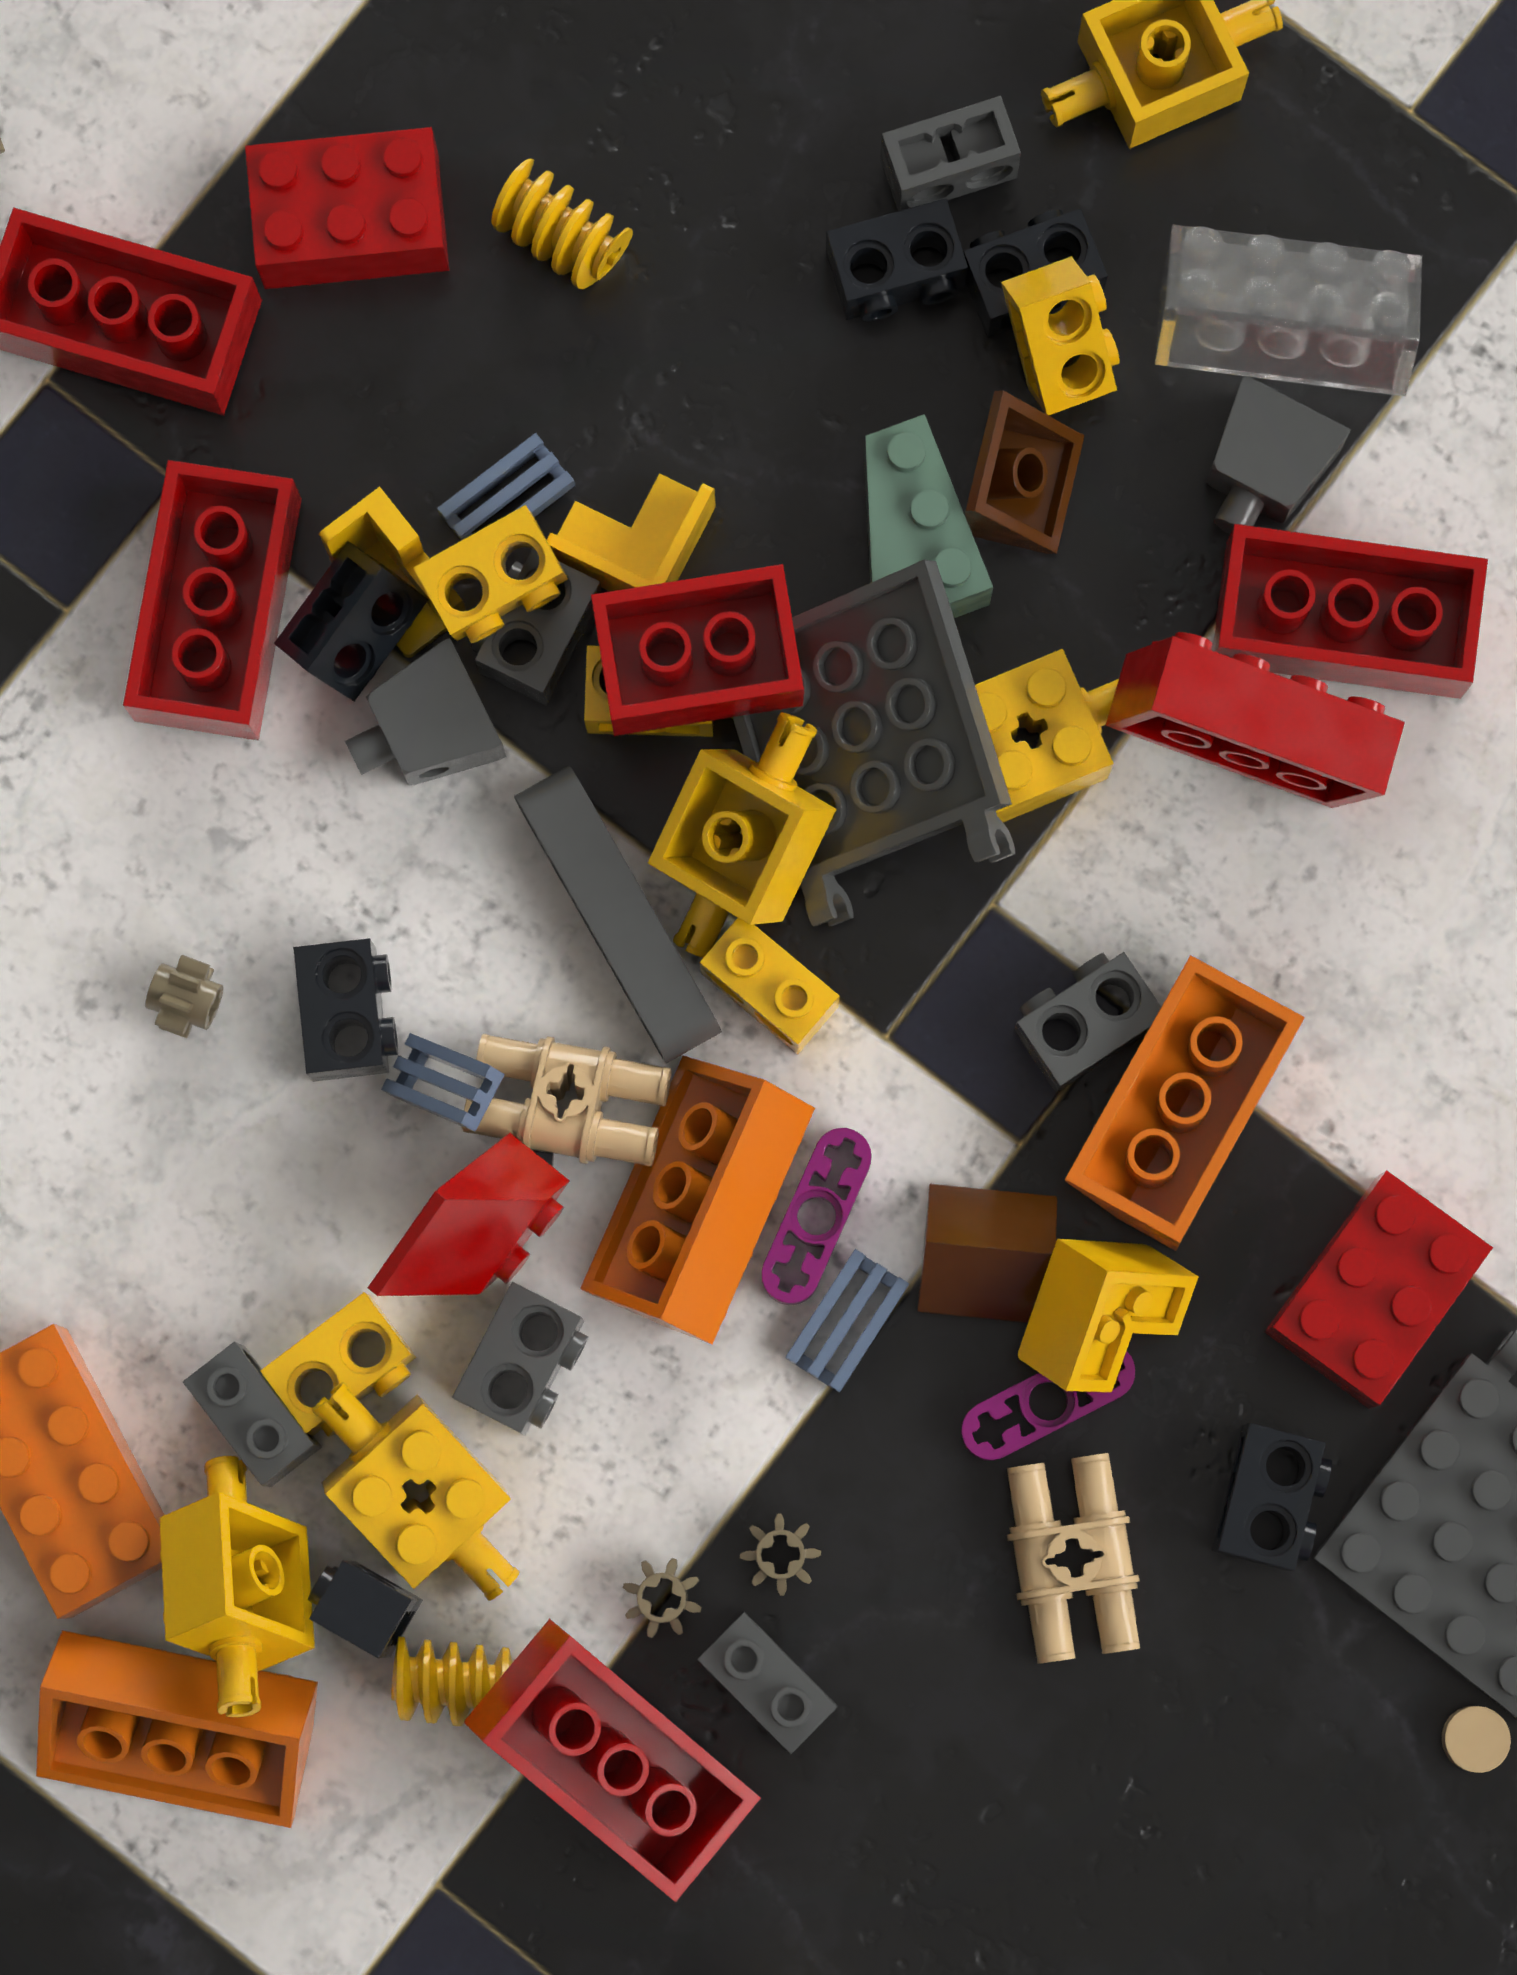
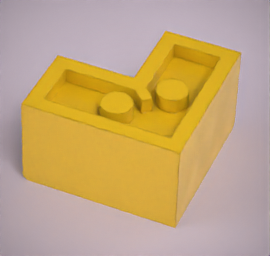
M659 473L631 528L575 501L558 535L550 533L547 542L559 562L600 581L601 587L608 591L678 581L716 507L715 489L703 483L697 492Z
M380 486L320 531L319 536L331 563L349 541L392 570L429 599L412 625L396 644L405 657H413L447 631L413 568L429 559L423 550L419 535ZM452 588L450 594L452 607L458 611H466L463 600Z
M1057 1239L1018 1350V1358L1065 1391L1112 1392L1132 1334L1178 1335L1199 1276L1146 1244Z

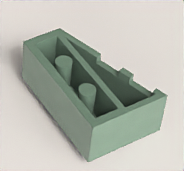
M925 414L866 435L864 468L870 583L924 559L937 562L954 618L989 606L993 585Z

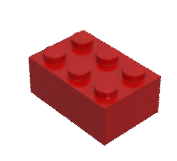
M432 127L245 146L255 265L265 289L449 271L439 155Z
M783 564L591 594L614 736L803 706L804 686Z
M1386 1170L1374 1179L1267 1327L1265 1333L1368 1409L1380 1406L1493 1247Z

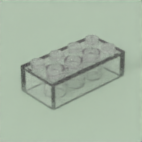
M1172 224L1161 284L1155 365L1406 396L1420 341L1422 256L1400 253L1394 250L1381 251L1341 246L1330 242L1317 243L1278 238L1266 234L1254 235L1214 230L1202 226L1190 227Z

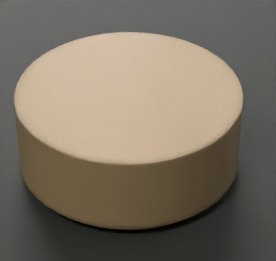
M1466 1706L1456 1710L1449 1716L1442 1730V1746L1446 1756L1454 1765L1466 1771L1474 1773L1491 1771L1505 1760L1510 1749L1511 1736L1506 1722L1498 1713L1486 1707Z

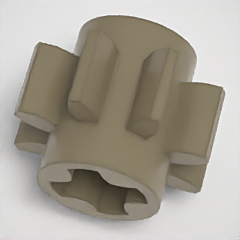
M181 955L177 968L164 963L158 967L149 986L145 1001L147 1009L158 1012L155 1025L159 1026L162 1030L184 1038H188L192 1025L205 1030L210 1027L222 999L223 985L210 981L214 969L210 968L209 964Z
M777 1514L774 1520V1531L765 1534L759 1527L754 1525L749 1528L752 1535L760 1542L756 1551H745L740 1554V1559L746 1561L757 1560L761 1570L753 1577L752 1584L754 1586L761 1584L769 1576L777 1579L778 1593L780 1596H784L787 1590V1578L796 1575L802 1582L810 1584L812 1580L809 1574L802 1569L805 1558L814 1559L821 1556V1550L815 1548L804 1549L801 1539L809 1530L810 1526L807 1523L801 1525L795 1533L784 1530V1518L782 1514ZM780 1535L787 1537L788 1547L799 1548L800 1552L799 1560L789 1562L788 1573L776 1574L773 1563L763 1562L761 1557L762 1549L771 1548L774 1543V1537Z
M671 1558L667 1563L665 1573L655 1574L649 1562L646 1560L641 1562L642 1571L646 1579L641 1585L624 1583L622 1587L627 1592L637 1595L638 1605L628 1610L625 1614L626 1618H636L643 1614L650 1620L647 1636L651 1638L657 1633L659 1624L664 1622H670L673 1631L678 1635L684 1633L683 1625L678 1617L684 1610L696 1613L701 1612L702 1609L697 1603L687 1601V1590L696 1586L700 1581L699 1578L689 1577L682 1582L674 1576L678 1567L677 1559ZM665 1578L673 1582L672 1593L680 1596L681 1601L678 1609L667 1608L663 1616L659 1617L652 1614L653 1602L644 1599L647 1587H659L662 1579Z

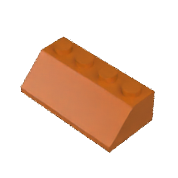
M1190 955L1066 1176L1065 1181L1120 1221L1176 1251L1305 1017Z
M682 1056L670 1083L665 1107L660 1106L651 1126L658 1128L659 1131L653 1165L649 1167L635 1163L580 1289L667 1328L713 1345L815 1108L764 1079Z
M62 1630L40 1685L36 1776L291 1828L314 1727L318 1682L261 1670L257 1672L259 1698L261 1701L260 1711L245 1717H226V1713L221 1715L217 1711L219 1700L216 1661Z

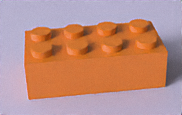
M52 1324L0 1353V1509L57 1619H67L75 1617L162 1569L160 1558V1517L164 1516V1513L68 1329Z

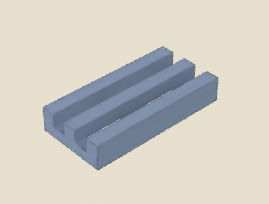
M534 433L440 505L437 510L455 535L462 541L472 535L471 532L546 474L549 473L554 480L517 509L526 505L535 517L575 486V481L567 470L565 471L561 467L559 460L554 454L549 452L544 446V442L537 433ZM536 457L539 460L461 520L458 517L464 510L532 458Z
M410 1033L405 1042V1045L412 1049L408 1059L401 1056L397 1057L393 1067L399 1070L400 1074L396 1082L387 1078L381 1090L401 1101L475 1132L505 1074L488 1064ZM428 1057L483 1079L484 1081L480 1089L425 1067L424 1065ZM417 1079L470 1100L472 1104L468 1112L412 1088Z
M855 1249L785 1358L840 1393L909 1286V1283L887 1271L888 1269L873 1262L866 1255ZM857 1270H862L869 1276L813 1361L804 1355L806 1349ZM881 1282L890 1288V1291L836 1375L825 1368Z

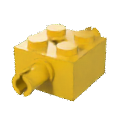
M1113 0L1082 14L1077 42L1086 58L1090 71L1051 88L1047 87L1041 90L1042 102L1046 112L1048 113L1053 110L1054 113L1050 115L1049 119L1057 128L1063 125L1064 122L1104 105L1108 110H1111L1130 149L1236 103L1242 99L1249 72L1237 47L1273 31L1281 30L1283 28V21L1278 6L1270 9L1269 5L1274 4L1275 0H1250L1223 13L1219 12L1214 0ZM1152 54H1158L1159 58H1154Z
M1062 648L975 685L1012 805L996 811L997 816L1002 822L1011 820L1108 779L1114 763L1101 736V727L1106 725L1119 679L1087 692L1083 687L1080 688ZM1019 728H1026L1029 733L1038 732L1040 734L1036 748L1030 749L1026 741L1014 742Z
M783 712L779 714L778 722L759 762L753 761L735 749H700L647 862L649 865L696 892L681 927L673 938V942L678 947H684L685 943H688L689 945H687L685 950L688 953L703 958L714 946L729 913L749 925L783 922L837 810L798 787L797 782L793 779L812 738L817 734V729L813 725L806 724L803 727L804 720Z
M344 1382L334 1387L330 1391L331 1397L346 1414L342 1415L325 1396L316 1404L312 1412L331 1428L351 1450V1453L339 1467L321 1482L326 1496L413 1589L444 1561L453 1560L484 1593V1597L488 1601L499 1596L503 1590L486 1570L492 1569L507 1587L517 1578L519 1570L513 1567L481 1531L484 1524L511 1500L505 1488L418 1394L389 1421L380 1424L349 1391L348 1386ZM409 1479H412L418 1485L424 1483L427 1479L430 1480L426 1485L429 1494L428 1498L421 1503L414 1498L407 1503L403 1502L407 1497L403 1484Z
M219 1456L208 1460L204 1465L207 1480V1497L160 1517V1558L162 1563L165 1641L210 1656L216 1661L219 1700L217 1711L221 1715L226 1713V1717H245L260 1711L261 1701L259 1698L257 1672L315 1648L313 1621L309 1619L313 1611L312 1603L308 1601L311 1593L307 1527L247 1503L245 1473L247 1466L237 1456Z

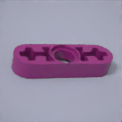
M836 1128L828 1131L819 1139L762 1267L764 1289L778 1303L784 1305L803 1303L814 1294L871 1165L872 1154L867 1140L855 1130ZM843 1141L854 1145L853 1156L861 1161L857 1170L846 1167L837 1184V1188L850 1190L846 1200H842L835 1192L828 1188L809 1185L815 1174L826 1182L831 1171L832 1160L825 1156L824 1153L828 1147L839 1149ZM814 1198L829 1202L836 1215L833 1227L821 1235H813L804 1231L797 1218L802 1204ZM791 1233L801 1243L813 1247H823L824 1250L819 1259H816L810 1252H807L802 1263L801 1273L809 1277V1281L805 1287L794 1285L790 1292L787 1293L778 1289L780 1278L772 1273L776 1264L787 1266L790 1263L796 1246L784 1245L783 1242L786 1235Z
M1126 1351L1121 1365L1122 1371L1119 1372L1116 1379L1117 1387L1112 1392H1083L1091 1400L1089 1404L1083 1407L1078 1405L1076 1391H1065L1062 1389L1066 1396L1065 1411L1059 1418L1050 1421L1042 1420L1035 1416L1029 1406V1396L1035 1386L1041 1383H1053L1038 1373L974 1406L962 1421V1442L965 1448L976 1458L986 1461L1001 1459L1123 1396L1134 1382V1361ZM1016 1396L1019 1412L1024 1421L1034 1429V1432L1023 1437L1021 1436L1020 1425L1017 1424L1001 1434L1002 1447L993 1449L988 1441L977 1444L972 1433L980 1428V1422L977 1417L987 1413L995 1421L1011 1414L1013 1411L1004 1401Z

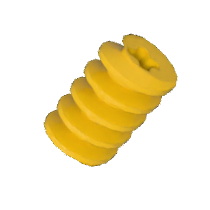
M528 158L511 173L503 185L492 212V226L496 231L502 233L512 229L511 238L513 243L521 247L532 243L531 252L534 258L539 261H545L552 257L551 267L555 273L565 275L572 271V284L578 289H585L602 279L615 266L629 245L633 236V230L627 227L614 238L611 237L609 232L613 223V215L606 213L594 224L591 223L589 218L594 202L586 199L573 210L569 207L574 188L570 185H565L555 195L549 193L554 174L548 170L532 181L529 176L534 165V159Z
M399 1636L394 1657L391 1700L396 1702L400 1720L410 1721L419 1703H421L426 1723H437L444 1707L448 1706L452 1725L462 1726L470 1710L479 1704L513 1663L510 1649L502 1647L494 1664L491 1665L487 1663L483 1645L476 1644L468 1662H462L457 1642H450L442 1659H436L431 1640L424 1639L416 1656L413 1657L409 1656L405 1637Z

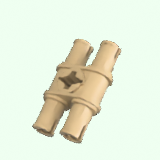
M482 1034L476 1060L504 1073V1077L530 1081L533 1091L531 1098H527L524 1104L493 1098L476 1131L474 1132L462 1127L463 1132L501 1139L511 1133L531 1150L577 1157L579 1162L587 1164L588 1161L594 1162L596 1156L652 1167L658 1143V1128L604 1119L601 1107L603 1102L608 1101L609 1096L665 1107L671 1083V1068L617 1059V1053L611 1051L609 1047H603L602 1051L556 1043L555 1038L549 1036L546 1039L540 1038L538 1044ZM574 1082L577 1099L571 1100L568 1109L564 1110L563 1117L560 1118L557 1101L564 1099L566 1091H570L571 1083ZM466 1099L464 1111L468 1112L472 1101Z
M1109 1453L1071 1459L1080 1517L1074 1518V1525L1062 1526L1061 1520L1054 1521L1044 1463L1007 1468L1016 1526L1009 1528L1010 1534L1007 1535L1008 1541H1013L1021 1593H1016L1017 1600L1021 1599V1606L1028 1605L1038 1664L1076 1658L1067 1599L1073 1598L1072 1592L1085 1590L1086 1596L1093 1595L1102 1654L1140 1648L1131 1589L1138 1588L1137 1582L1140 1579L1139 1575H1134L1126 1529V1523H1130V1517H1126L1125 1510L1118 1511ZM1076 1539L1079 1549L1101 1552L1100 1557L1092 1558L1091 1562L1081 1565V1576L1071 1577L1068 1567H1057L1056 1564L1047 1565L1045 1563L1046 1559L1055 1558V1554L1065 1551V1540Z

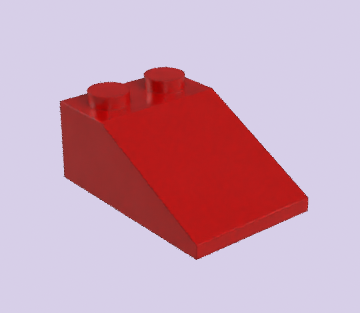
M511 1133L507 1134L432 1194L367 1288L377 1296L477 1295L482 1293L498 1278L507 1284L518 1273L530 1256V1253L523 1246L532 1233L541 1237L563 1211L564 1207L556 1200L570 1180Z

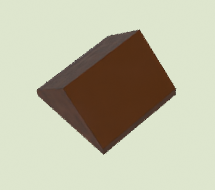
M1004 390L994 391L965 511V517L973 537L1041 553L1057 554L1085 436Z
M929 1184L917 1312L1028 1323L1056 1244L1057 1196Z

